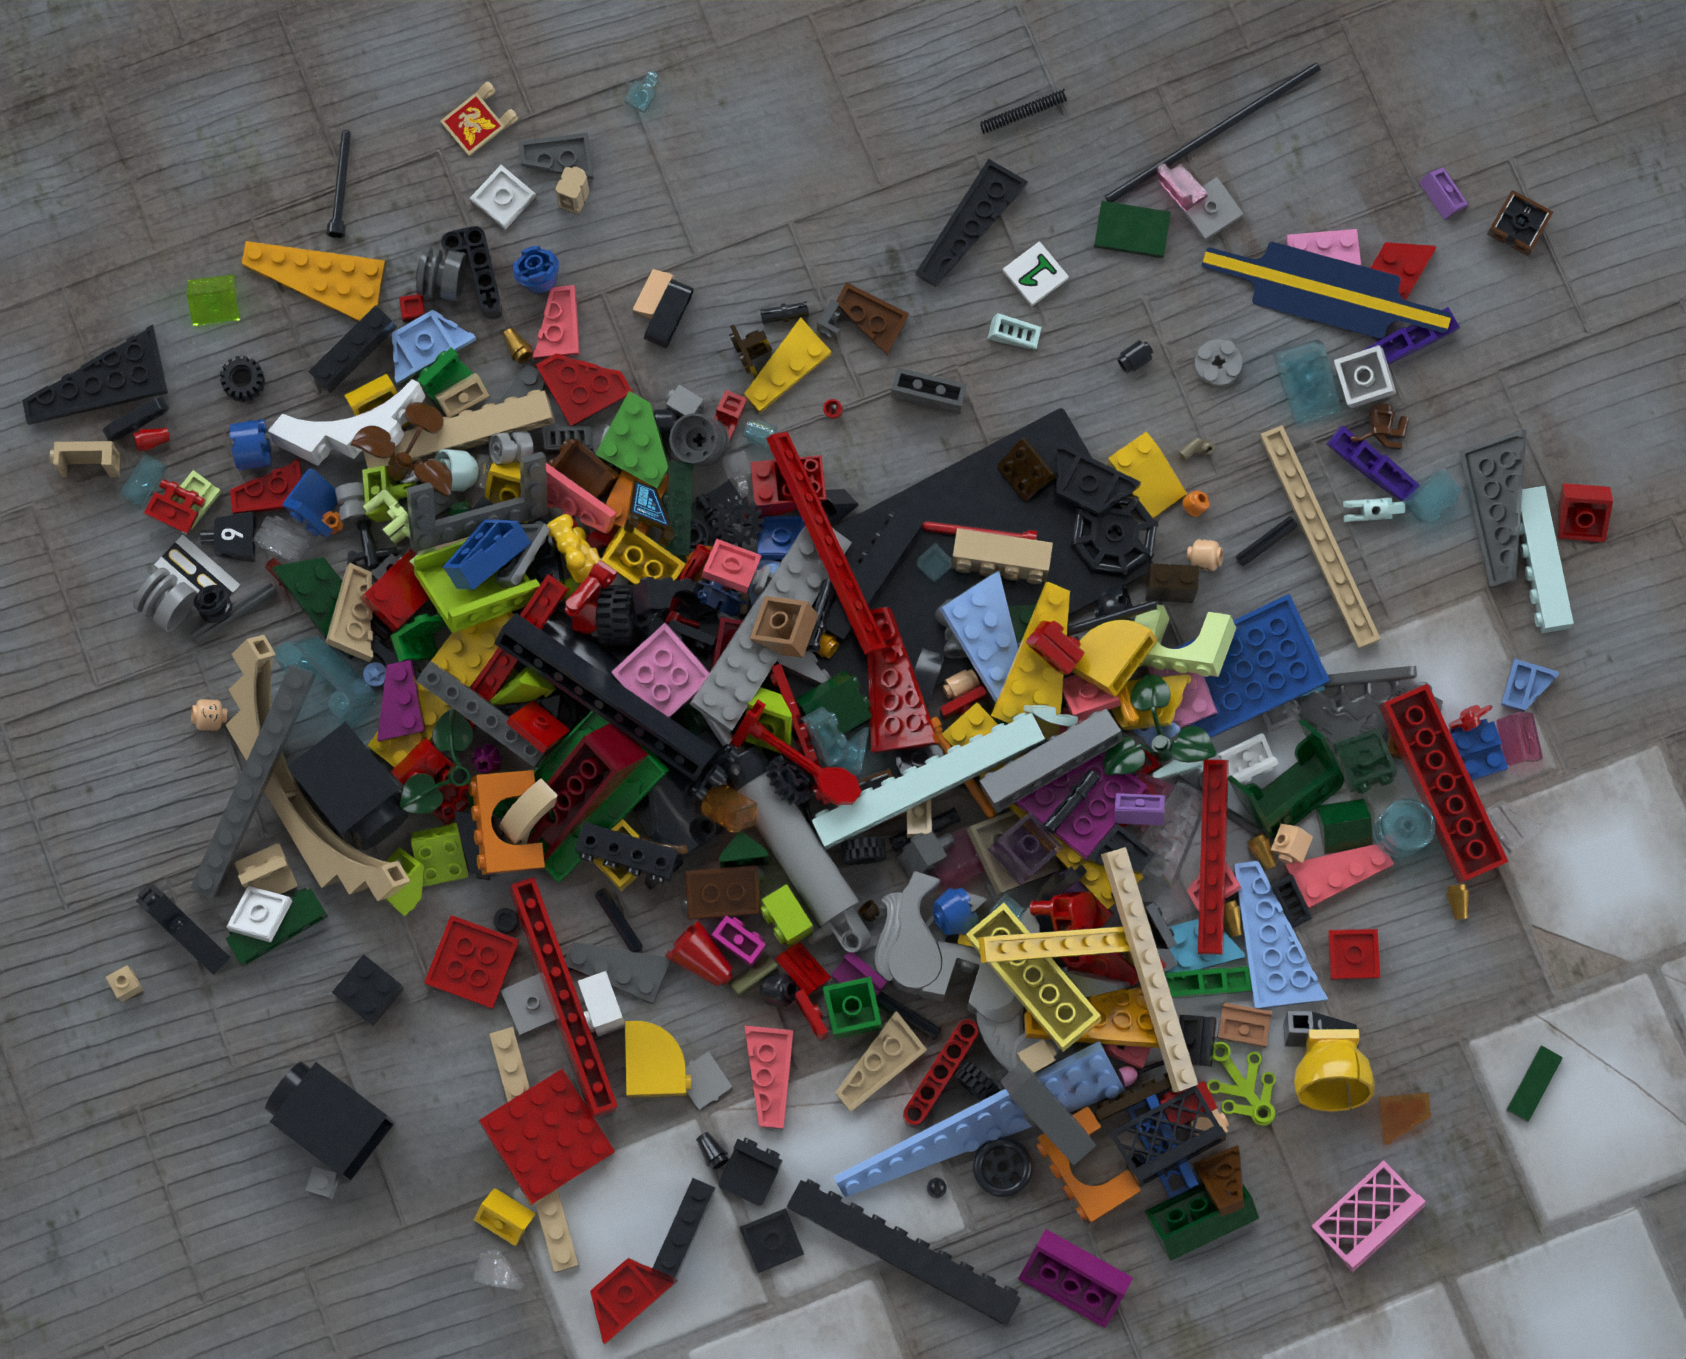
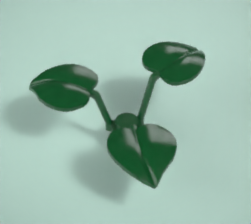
M1149 674L1144 676L1132 688L1130 700L1132 705L1139 711L1151 709L1158 736L1153 739L1151 743L1152 748L1142 743L1136 745L1131 737H1122V742L1106 751L1104 770L1106 776L1126 775L1138 771L1145 762L1143 750L1149 752L1151 756L1155 755L1159 761L1165 762L1174 757L1176 760L1185 763L1200 762L1213 758L1217 755V752L1208 733L1197 726L1182 729L1178 734V740L1173 739L1172 742H1170L1167 736L1162 734L1155 708L1166 707L1169 704L1171 692L1169 686L1161 677Z
M454 708L445 712L438 719L433 729L432 739L438 750H450L455 766L449 770L448 779L437 784L428 774L418 773L411 776L403 787L400 807L407 812L415 814L430 813L436 810L443 802V795L438 790L439 787L449 785L450 783L455 786H464L466 784L469 785L471 782L469 771L465 767L460 766L454 750L463 751L469 747L473 740V730L470 723ZM468 793L467 800L470 808L474 806V799ZM510 799L500 801L495 806L492 814L509 810L511 808Z

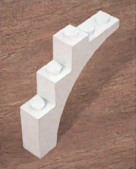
M411 380L398 394L387 402L361 415L337 421L312 422L282 414L268 432L275 445L317 466L329 455L332 449L355 459L363 450L351 446V441L355 434L366 426L373 425L385 429L391 435V442H394L395 446L398 445L404 436L401 426L408 421L405 416L407 406L413 402H423L425 394L420 383Z

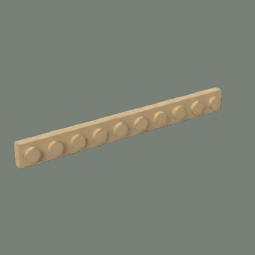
M1283 425L1260 434L1261 441L1357 650L1380 641L1381 638Z
M1124 847L1101 854L1173 1092H1179L1196 1086L1198 1082L1127 849Z
M513 1027L489 1034L508 1102L530 1089ZM557 1189L536 1202L554 1272L579 1266Z

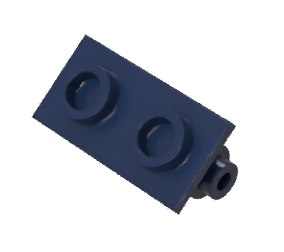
M710 580L709 584L699 581V584L704 586L703 590H700L698 593L700 602L716 609L719 601H721L717 610L730 617L739 615L741 603L748 605L747 602L740 599L741 594L730 589L725 592L722 590L723 585Z

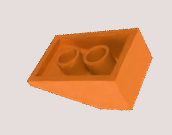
M622 470L606 502L608 507L617 512L611 529L614 531H618L626 522L633 481L638 480L648 484ZM669 475L665 476L659 489H657L661 501H663L672 479ZM639 521L635 528L648 537L652 526Z

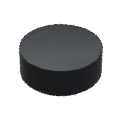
M509 908L500 909L494 915V926L501 933H511L518 926V917Z

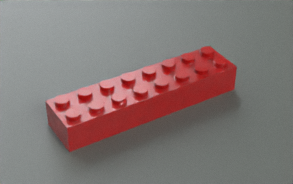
M1425 684L1379 705L1378 707L1458 884L1508 863V859L1429 685Z

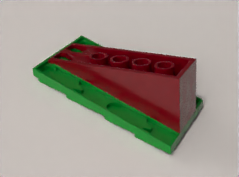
M591 711L534 770L535 783L542 778L558 796L555 806L545 813L531 829L527 844L542 843L544 869L557 883L563 881L582 861L579 858L580 855L576 854L575 848L584 822L611 830L669 772V769L652 751ZM519 798L510 799L511 807ZM508 810L494 813V815L504 818Z

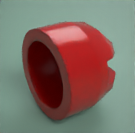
M829 399L823 405V412L828 418L837 419L843 413V406L838 400ZM833 405H836V414L833 415Z

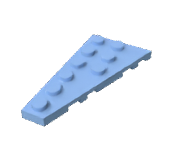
M999 571L994 572L939 608L995 703L1018 651Z
M1259 861L1234 864V875L1242 887L1241 890L1237 891L1241 911L1254 1008L1262 1009L1327 1001L1328 998L1325 992H1323L1318 978L1312 970L1290 923L1287 921Z

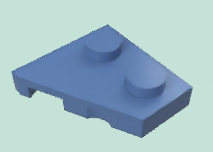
M1514 659L1501 706L1525 712L1557 678L1559 672Z

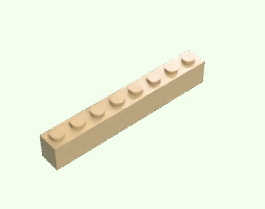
M534 390L521 398L510 397L505 399L504 403L497 405L490 403L483 405L480 410L473 412L472 410H465L456 417H443V426L439 432L431 434L422 429L409 455L412 458V465L419 461L425 462L428 459H434L436 453L441 449L466 450L489 443L491 436L495 433L507 432L510 434L514 431H531L555 424L549 398L545 391ZM414 426L412 430L405 432L402 430L404 436L401 442L395 446V455L406 451L419 426ZM363 450L368 469L384 465L389 467L390 457L386 459L378 458Z

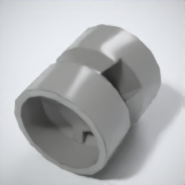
M525 430L514 431L510 434L507 432L493 434L489 442V451L495 464H507L512 461L520 462V457L533 454V442L530 434Z
M348 483L335 489L337 503L342 505L339 514L343 524H356L359 521L370 519L363 507L365 505L363 483Z

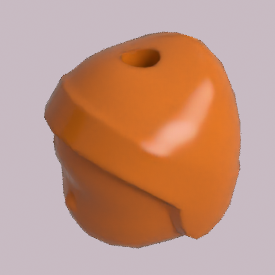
M1197 490L1185 496L1182 506L1190 516L1199 517L1209 508L1210 502L1206 493Z

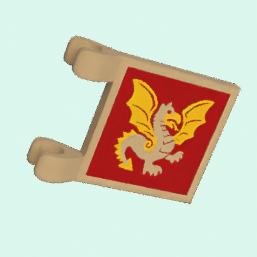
M490 82L484 83L475 94L440 121L469 157L502 130L518 120L516 113L512 109H509L498 119L483 101L495 93V89Z

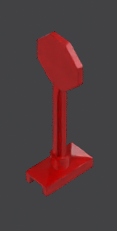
M758 699L752 710L747 712L730 743L739 748L750 734L756 739H762L816 776V781L823 797L835 805H853L861 794L857 777L843 767L821 768L768 732L766 727L758 722L766 704Z

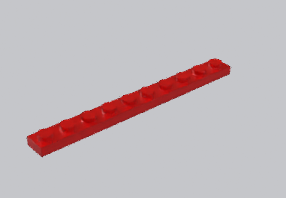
M782 432L770 435L766 438L770 450L787 483L790 494L798 507L830 581L859 640L860 646L865 654L881 651L887 646L789 433Z

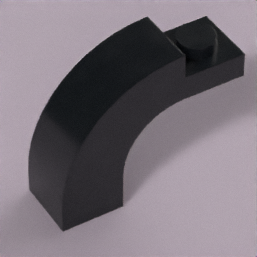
M1080 864L1075 869L1072 866L1069 867L1061 875L1056 871L1040 890L1037 901H1050L1052 897L1064 894L1067 889L1084 876L1087 870ZM1050 915L1036 916L1040 924V933L1055 932ZM1063 922L1061 924L1060 930H1065Z

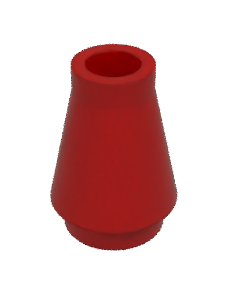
M167 427L138 429V432L133 433L138 452L143 450L147 452L170 441Z

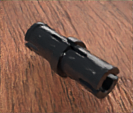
M807 301L790 305L783 303L779 307L760 309L762 324L782 320L789 322L788 319L808 317L809 311Z

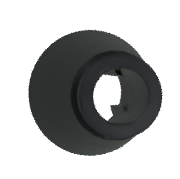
M709 1132L701 1134L696 1139L706 1165L710 1166L712 1170L722 1167L729 1161L728 1152Z

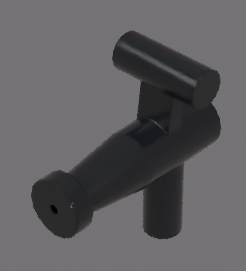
M359 521L357 528L360 530L363 552L349 551L347 565L349 563L356 565L357 561L364 559L367 569H376L380 565L379 559L388 558L391 554L398 556L397 547L377 550L370 529L372 526L371 521Z

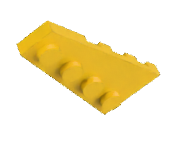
M800 317L746 390L744 397L761 413L831 355V350Z

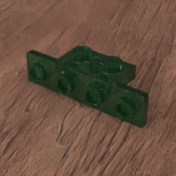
M679 461L670 462L668 493H664V507H668L667 516L674 532V538L672 541H669L666 550L673 555L688 556L690 554L694 464Z

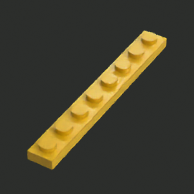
M1123 927L978 938L981 963L1131 952Z

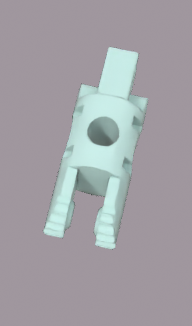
M1392 498L1343 501V507H1360L1361 514L1345 515L1344 522L1393 519L1392 514L1405 513V503L1392 502ZM1377 506V510L1372 513V508Z

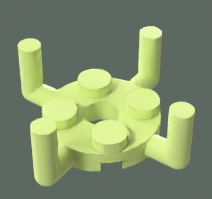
M387 490L380 491L363 506L368 513H371L382 502H385L390 508L387 513L393 521L383 528L384 532L390 536L404 525L390 539L395 545L406 536L410 539L409 515ZM436 547L424 549L415 557L435 551ZM412 558L410 562L414 566V558Z

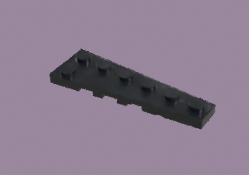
M988 158L919 266L915 276L936 287L1026 188L1028 181Z

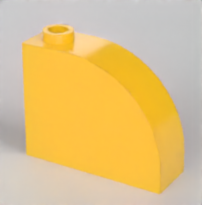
M1115 620L1103 623L1093 628L1079 641L1081 643L1080 648L1085 654L1076 663L1071 672L1116 698L1158 639L1151 629L1134 621Z
M625 1021L627 1097L687 1096V1090L691 1089V1075H686L685 1059L679 1044L673 1036L665 1029L653 1023Z

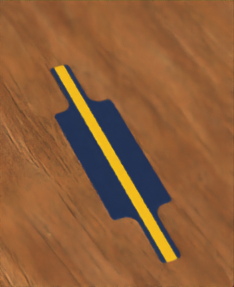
M1270 242L1266 253L1258 259H1251L1209 247L1206 249L1202 262L1204 268L1249 280L1254 286L1252 302L1256 305L1380 339L1385 336L1389 324L1395 321L1445 333L1451 320V313L1404 300L1398 291L1401 281L1398 275L1276 242Z

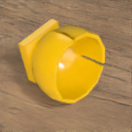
M1359 1029L1309 1030L1304 1058L1296 1067L1294 1079L1296 1094L1301 1104L1313 1110L1328 1112L1350 1110L1348 1084L1352 1109L1366 1104L1371 1099L1375 1091V1081L1369 1060L1357 1049Z

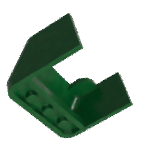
M1303 719L1299 721V724L1306 738L1298 743L1295 748L1294 754L1297 762L1261 790L1255 783H1249L1244 786L1232 775L1228 777L1240 803L1271 838H1276L1281 824L1296 825L1339 791L1344 783V776L1325 736Z

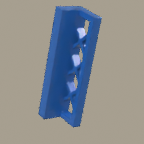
M1154 1094L1126 1110L1131 1120L1137 1118L1134 1111L1144 1106H1147L1150 1111L1160 1104ZM1163 1112L1161 1119L1167 1120ZM1151 1120L1148 1121V1124L1144 1122L1141 1124V1126L1146 1127V1133H1148L1149 1128L1155 1130V1126L1151 1125ZM1160 1123L1158 1132L1161 1137L1171 1139L1173 1132L1171 1126ZM1139 1135L1145 1149L1149 1151L1151 1143L1148 1142L1146 1137ZM1160 1141L1159 1146L1154 1145L1153 1148L1157 1149L1156 1153L1158 1154L1160 1151L1167 1152L1169 1143L1164 1142L1167 1149L1162 1148L1163 1141ZM1188 1162L1176 1167L1178 1172L1170 1170L1166 1178L1164 1174L1159 1176L1169 1199L1198 1185ZM1170 1174L1180 1176L1185 1186L1172 1192L1168 1184Z

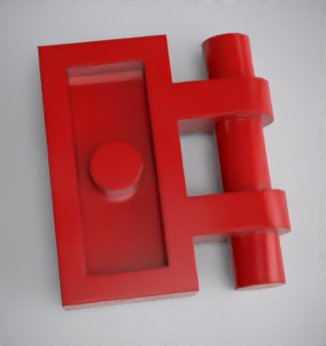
M163 479L159 487L166 490L164 496L154 492L144 514L188 535L199 515L198 512L191 508L193 505L203 508L206 499L199 496V493L196 491H188L180 487V484L177 482H169ZM176 495L185 499L183 505L173 501V497Z

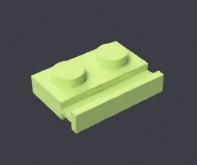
M194 470L180 487L188 491L198 492L199 496L206 499V503L203 508L197 505L192 506L191 509L198 512L199 515L191 529L194 528L222 493L220 489L216 488ZM176 495L172 499L182 505L185 499Z

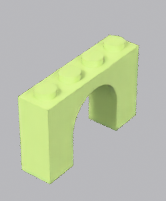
M1157 605L1156 610L1136 616L1134 622L1151 629L1158 639L1138 667L1143 665L1154 667L1158 670L1170 669L1176 670L1179 673L1190 672L1205 677L1209 675L1219 677L1236 631L1231 615L1208 612L1197 639L1190 645L1180 649H1169L1161 645L1170 619L1163 605Z

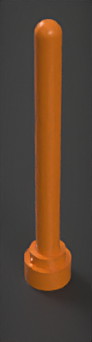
M936 716L931 719L939 741L938 745L946 755L951 745L943 737V729L941 727L943 724ZM972 778L964 782L985 815L989 819L994 818L996 815L994 809Z

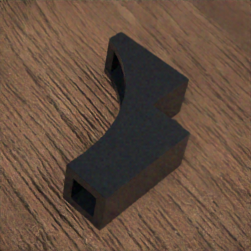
M153 883L150 887L146 886L140 891L136 902L213 975L231 958Z

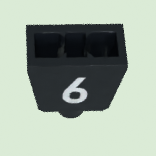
M246 512L215 518L214 530H201V545H214V552L218 557L255 562L256 517L254 513Z

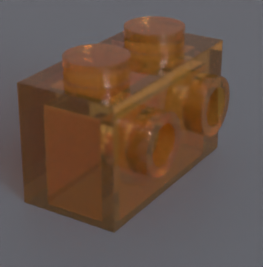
M725 784L708 790L702 799L701 814L725 827L730 832H740L745 828L756 825L757 803Z

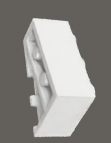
M604 971L579 980L578 983L588 1011L584 1012L591 1033L596 1031L598 1037L625 1028V1022L607 972Z

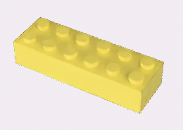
M1003 903L966 934V937L980 954L978 938L1029 934L1030 932L1008 906ZM1052 958L988 963L1062 1052L1101 1021V1015Z

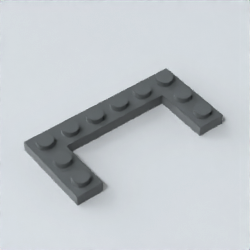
M542 452L520 457L521 497L435 520L434 490L431 483L428 482L407 488L410 547L412 550L417 552L470 537L484 519L510 520L521 523L548 515L546 456Z

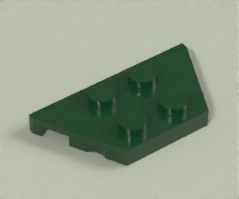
M324 557L274 566L271 570L324 638L327 639L342 579Z

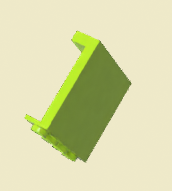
M467 539L414 558V574L452 633L526 607L540 584L536 579L530 581L524 573L522 581L517 586L501 587L495 582L497 570L474 590L456 589L443 566Z

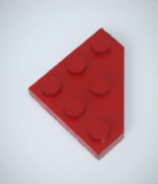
M558 353L536 364V368L569 426H575L626 398L629 391L633 393L624 375L618 370H611L590 362L572 359Z

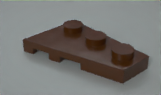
M846 282L836 300L839 303V309L888 356L909 317V313Z
M1238 1145L1193 1163L1195 1172L1221 1217L1244 1208L1241 1157Z

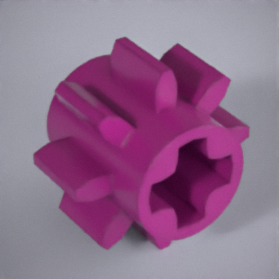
M485 743L483 748L476 747L471 763H474L477 771L490 774L491 770L498 771L503 755H500L497 747Z

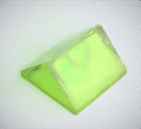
M235 274L188 280L186 295L193 326L240 320Z

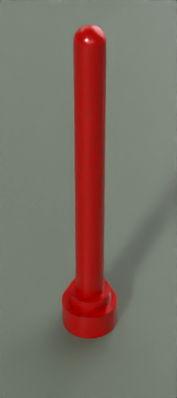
M928 521L923 523V529L931 532L956 535L958 528L1037 540V531L1032 530L1019 534Z

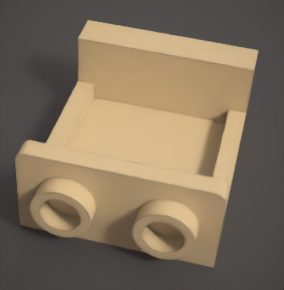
M112 441L54 442V449L50 450V462L62 477H67L69 464H102L110 478L120 477V453Z

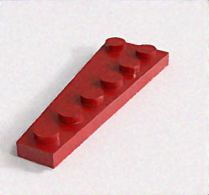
M781 663L772 667L773 672H770L769 675L773 685L779 686L781 695L792 714L791 732L795 730L797 732L799 740L795 742L801 754L805 753L806 758L821 767ZM807 771V773L810 775V777H811V776L814 777L815 782H816V784H817V781H816L817 777ZM818 784L813 786L818 801L823 800L824 805L831 802L821 795Z

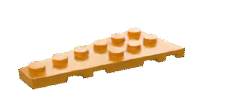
M249 241L245 242L242 258L243 267L266 278L273 279L281 283L282 286L291 288L323 306L346 315L354 321H360L375 305H379L386 266L385 260Z
M1141 985L1133 989L1126 990L1124 988L1090 996L1087 999L1101 1015V1021L1076 1042L1096 1043L1099 1041L1101 1044L1160 1048ZM1026 1011L1024 1015L1025 1038L1052 1040L1034 1017Z

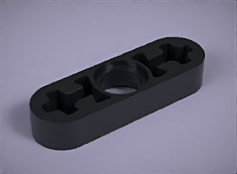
M163 397L155 398L105 426L103 433L108 441H117L162 416L169 410V407Z

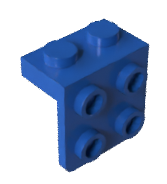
M308 469L282 506L290 512V517L299 523H303L306 526L305 530L315 537L321 535L328 538L333 531L322 520L323 515L326 512L332 511L337 504L335 488L314 469Z

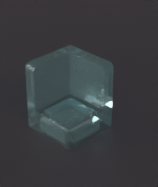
M935 543L918 558L917 566L934 583L951 568L952 559Z

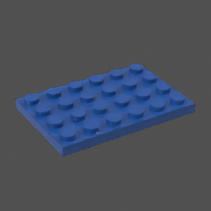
M1287 594L1233 620L1236 631L1219 677L1204 676L1218 713L1194 722L1190 726L1204 729L1211 739L1331 682L1291 594ZM1197 638L1174 649L1184 648L1193 643Z

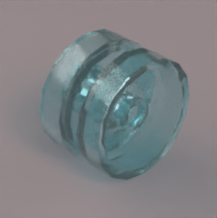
M1402 798L1393 802L1379 814L1373 826L1374 838L1379 848L1387 855L1395 858H1407L1416 854L1432 840L1436 829L1435 819L1430 809L1422 802L1413 798Z

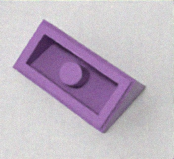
M1444 168L1428 173L1420 181V185L1443 219H1447L1469 206Z
M1116 793L1115 823L1164 824L1165 795Z

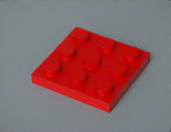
M450 915L424 984L494 1009L520 940Z

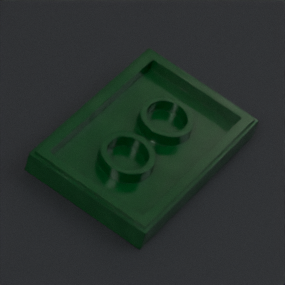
M1101 201L1094 247L1164 258L1171 212Z

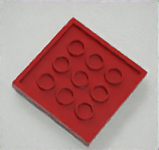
M563 1068L478 1121L530 1205L538 1202L615 1153L612 1145L596 1120L592 1118L589 1109Z

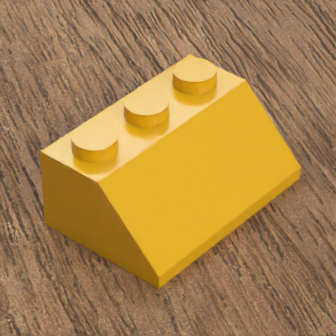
M624 525L619 528L601 559L602 562L616 570L620 576L633 585L638 584L640 579L644 577H654V580L670 577L676 580L685 566L684 562L635 527L633 533L624 530Z

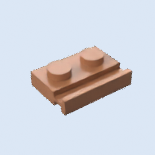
M1223 1003L1217 1039L1265 1048L1267 1046L1272 1011Z

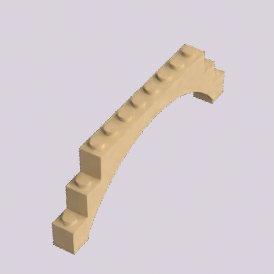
M265 635L246 639L232 653L243 676L229 689L240 711L226 724V727L246 761L272 706L271 672L273 657L276 654ZM282 752L264 792L320 887L324 888L341 881L349 895L369 887L377 901L397 894L410 882L399 861L390 863L378 860L353 848L338 837L320 819L301 793L290 770L287 768L288 764Z

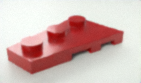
M300 459L292 461L291 464L283 468H277L271 471L272 473L261 478H255L231 489L233 515L246 512L256 513L286 509L282 506L283 502L302 478Z

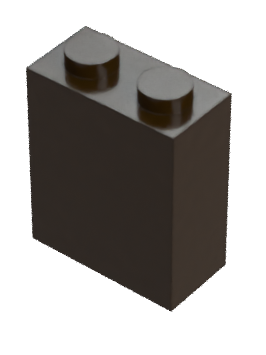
M1151 563L1146 576L1145 600L1193 603L1199 585V566Z

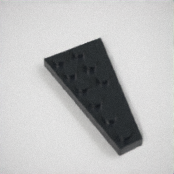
M153 324L145 328L146 330L140 334L126 339L127 341L116 348L112 347L83 364L75 372L64 375L56 383L45 386L23 399L27 424L31 425L168 393Z

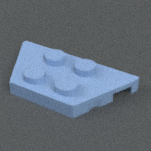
M434 310L392 333L396 384L400 385L419 374L424 368L431 367L436 362V357L442 351H447L452 347L457 352L476 341V337L471 332L468 333L458 327L451 320L443 318L441 314Z

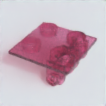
M964 827L951 834L955 846L945 850L947 857L934 870L945 890L949 888L956 889L986 871Z

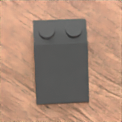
M1069 967L1061 968L1085 998L1130 987L1129 982L1081 970L1069 971Z

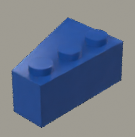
M484 519L443 568L456 589L474 590L531 544L518 521Z

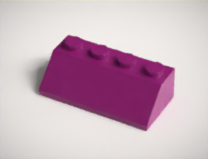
M1045 1229L1018 1279L1106 1328L1133 1277Z

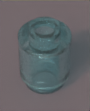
M749 419L743 437L748 438L749 442L770 449L766 438L772 434L779 433L777 432L778 427L758 419L755 421Z

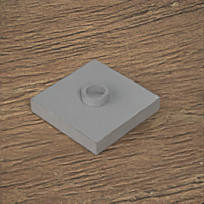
M1218 177L1178 201V205L1204 241L1244 215Z
M539 974L500 990L520 1036L556 1020Z

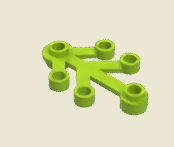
M1224 1042L1215 1043L1213 1060L1221 1062L1236 1085L1225 1084L1217 1079H1212L1207 1083L1210 1093L1212 1095L1223 1093L1244 1097L1251 1105H1239L1227 1099L1223 1101L1220 1107L1223 1114L1231 1115L1235 1113L1251 1116L1253 1122L1259 1126H1267L1272 1123L1275 1118V1109L1270 1104L1272 1087L1276 1082V1076L1272 1072H1265L1261 1076L1263 1089L1259 1100L1254 1093L1258 1065L1262 1061L1261 1055L1255 1051L1248 1054L1246 1058L1248 1069L1245 1080L1229 1057L1231 1053L1230 1047ZM1216 1049H1222L1224 1056L1218 1057L1215 1054ZM1256 1055L1258 1063H1251L1250 1056ZM1266 1075L1272 1077L1273 1082L1271 1084L1265 1083L1264 1077ZM1211 1083H1216L1218 1085L1217 1091H1212L1210 1089ZM1230 1103L1233 1106L1232 1111H1226L1224 1104ZM1259 1110H1265L1267 1112V1117H1259Z

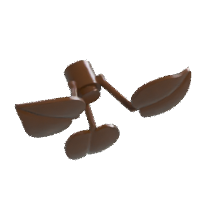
M413 402L407 406L405 410L407 420L419 427L405 452L395 455V443L391 442L390 433L381 427L366 426L355 434L351 441V446L358 447L378 458L386 459L390 457L387 473L391 478L400 481L407 474L410 475L414 471L415 476L422 483L430 482L433 490L449 497L452 486V473L449 468L443 463L431 459L427 460L426 463L419 461L412 465V458L409 455L422 429L431 434L441 430L443 417L435 407L422 402Z

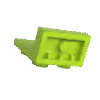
M457 823L411 832L414 858L424 866L422 887L459 880L469 876Z

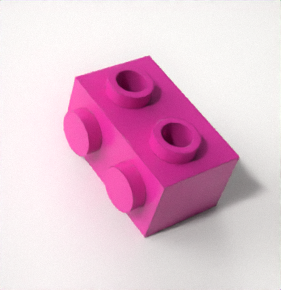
M726 915L713 932L712 939L752 968L766 949L765 939L754 931L750 933L744 929L745 924L737 918L733 917L731 919Z

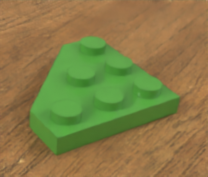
M629 391L595 455L659 489L670 466L664 452L653 407L650 402Z

